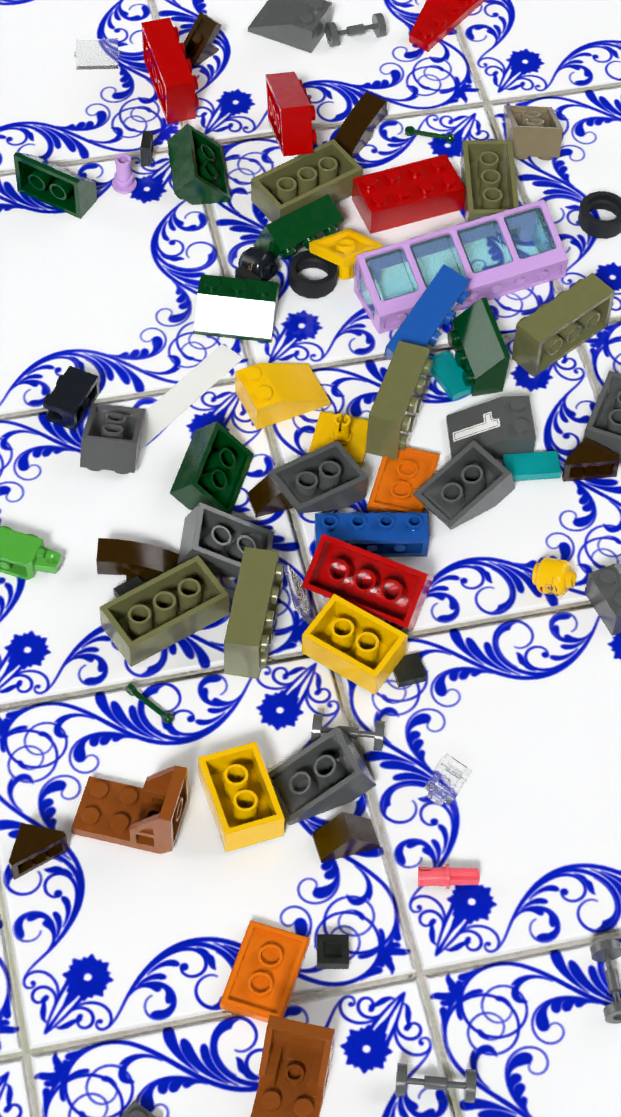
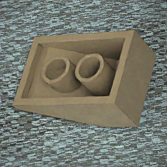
M504 105L507 140H512L514 158L528 159V156L538 157L541 160H552L553 157L560 158L563 128L552 107Z

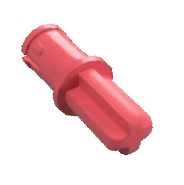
M446 864V867H418V887L446 886V889H449L450 885H478L480 882L478 868H449V864Z

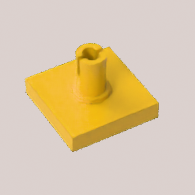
M349 228L309 242V252L338 265V278L343 280L354 277L356 255L382 248V243Z
M320 411L309 453L338 440L362 469L366 455L368 420L350 417L347 414L343 416L342 413L332 414Z

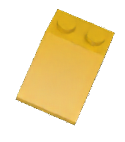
M258 363L235 371V392L257 430L330 405L329 398L308 364Z

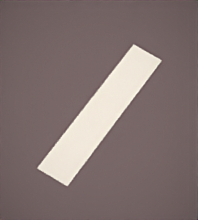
M221 344L145 411L139 451L244 358Z

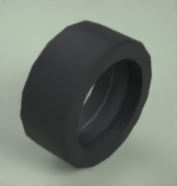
M606 191L593 192L584 197L580 204L578 224L581 229L590 236L602 239L612 238L620 234L621 198L614 193ZM603 209L616 215V218L608 221L599 220L591 216L589 212Z
M309 250L299 252L289 263V285L299 296L312 299L325 297L337 285V265L309 252ZM307 268H318L328 275L320 280H307L298 275V273Z

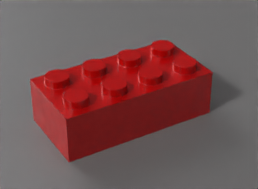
M170 17L142 22L143 60L167 124L195 119V108H199L198 97L195 93V90L199 88L196 75L191 74L192 66L190 59L185 58L186 52L183 42L179 43L178 28L173 27Z
M295 72L265 74L268 122L283 157L313 153V144H317L316 130L312 129V120L316 119L314 105H311L310 96H307L306 88H303L302 80H298Z
M446 154L353 178L352 201L370 234L463 209L465 186Z
M322 533L302 587L328 598L336 594L371 615L413 630L434 577Z

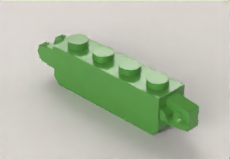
M0 526L1 573L24 580L34 578L37 571L57 573L62 563V556L44 547L43 539L33 534L14 531L7 526Z

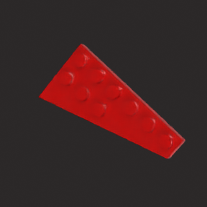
M426 0L409 34V42L429 52L486 0Z

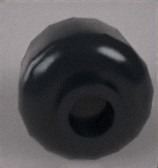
M250 247L239 258L238 266L242 265L261 278L260 281H269L277 273L276 257L274 253L268 250Z

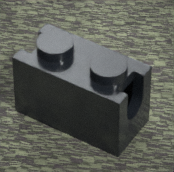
M69 366L64 375L61 374L58 377L56 387L52 393H48L44 399L43 408L48 410L46 421L76 431L91 408L92 403L95 402L100 394L99 376Z

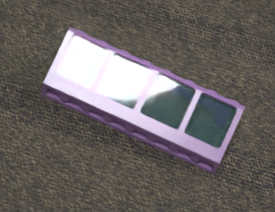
M543 199L356 255L354 292L378 334L398 329L444 264L470 280L468 290L471 293L463 305L458 303L454 309L456 311L473 305L481 298H487V301L563 278L566 276L568 257L547 204Z

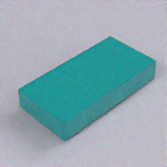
M449 351L429 358V360H433L430 373L452 401L471 394V386L466 387L462 375L464 370L461 366H457L454 357Z
M557 451L503 454V466L512 473L513 481L561 478V467Z

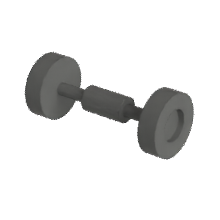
M382 13L373 14L372 24L370 25L358 24L348 26L345 30L338 31L334 22L326 23V39L329 46L334 47L339 45L340 35L347 34L352 36L365 33V30L370 29L374 30L377 38L384 37L386 35V23Z
M314 714L311 743L319 739L321 733H328L334 729L322 727L323 715ZM376 720L375 732L359 731L358 727L338 725L351 739H358V737L374 738L373 750L382 751L385 721Z
M607 939L594 943L590 947L592 960L606 962V981L609 993L613 994L615 1003L607 1005L603 1012L606 1022L618 1024L621 1023V999L619 995L621 985L618 971L616 968H613L612 960L621 956V942L615 939Z
M397 1063L395 1097H405L406 1084L424 1085V1089L447 1091V1088L464 1089V1103H474L477 1070L466 1069L465 1082L448 1081V1077L426 1075L424 1079L407 1077V1064Z

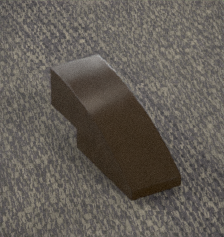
M366 92L341 125L334 140L353 159L373 138V130L386 116L387 101Z
M98 538L97 574L126 575V581L138 575L143 582H148L178 566L179 554L135 541Z

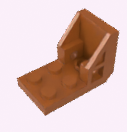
M175 765L148 776L143 788L89 776L71 827L72 834L158 854L171 852L189 799L187 768Z
M272 1015L269 1016L259 1069V1084L251 1117H320L333 1057L335 1029Z

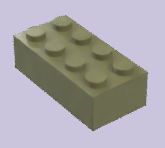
M332 139L314 148L311 154L299 155L252 178L251 201L273 222L327 194L330 195L334 203L351 196L353 178L362 176L363 168Z
M462 140L460 166L462 183L465 186V223L519 207L512 140ZM517 229L511 230L509 233L517 234Z
M593 273L584 279H579L574 286L565 292H560L555 299L547 304H542L534 313L519 320L516 325L512 359L530 375L535 377L608 326L615 291Z
M403 341L398 342L369 413L366 453L397 460L400 450H406L409 440L407 432L413 431L416 422L414 414L415 412L420 413L423 404V397L421 396L422 394L427 395L430 386V379L426 378L430 375L433 360H429L430 348Z
M251 547L244 548L224 639V674L259 679L261 668L266 669L269 655L267 648L268 644L272 643L274 628L272 623L277 618V599L281 597L283 580L281 579L284 564L279 563L278 551Z
M199 555L99 607L101 627L131 667L230 614L228 592Z

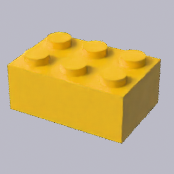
M333 594L302 634V653L376 695L394 668L407 653L408 635L338 595Z
M256 741L198 757V776L225 853L284 836L285 818Z

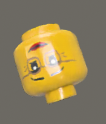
M545 557L540 563L535 564L532 583L536 585L540 593L564 596L569 588H574L576 572L572 571L571 564L567 560Z

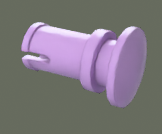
M119 154L115 159L116 172L112 180V187L116 192L126 194L135 190L137 181L131 171V157L127 154Z

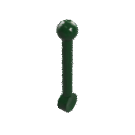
M412 126L405 128L407 136H426L443 139L448 143H452L455 140V136L451 133L443 135L415 130Z
M128 684L125 687L129 695L135 696L160 715L165 724L173 723L174 716L171 713H165L138 692L133 684Z

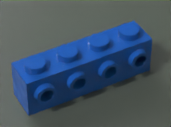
M444 264L385 347L384 356L391 360L399 341L427 348L429 345L434 347L442 335L439 332L444 324L448 326L456 315L454 309L458 303L463 305L471 293L468 290L470 280Z
M315 513V551L323 533L382 557H427L429 546L427 513Z

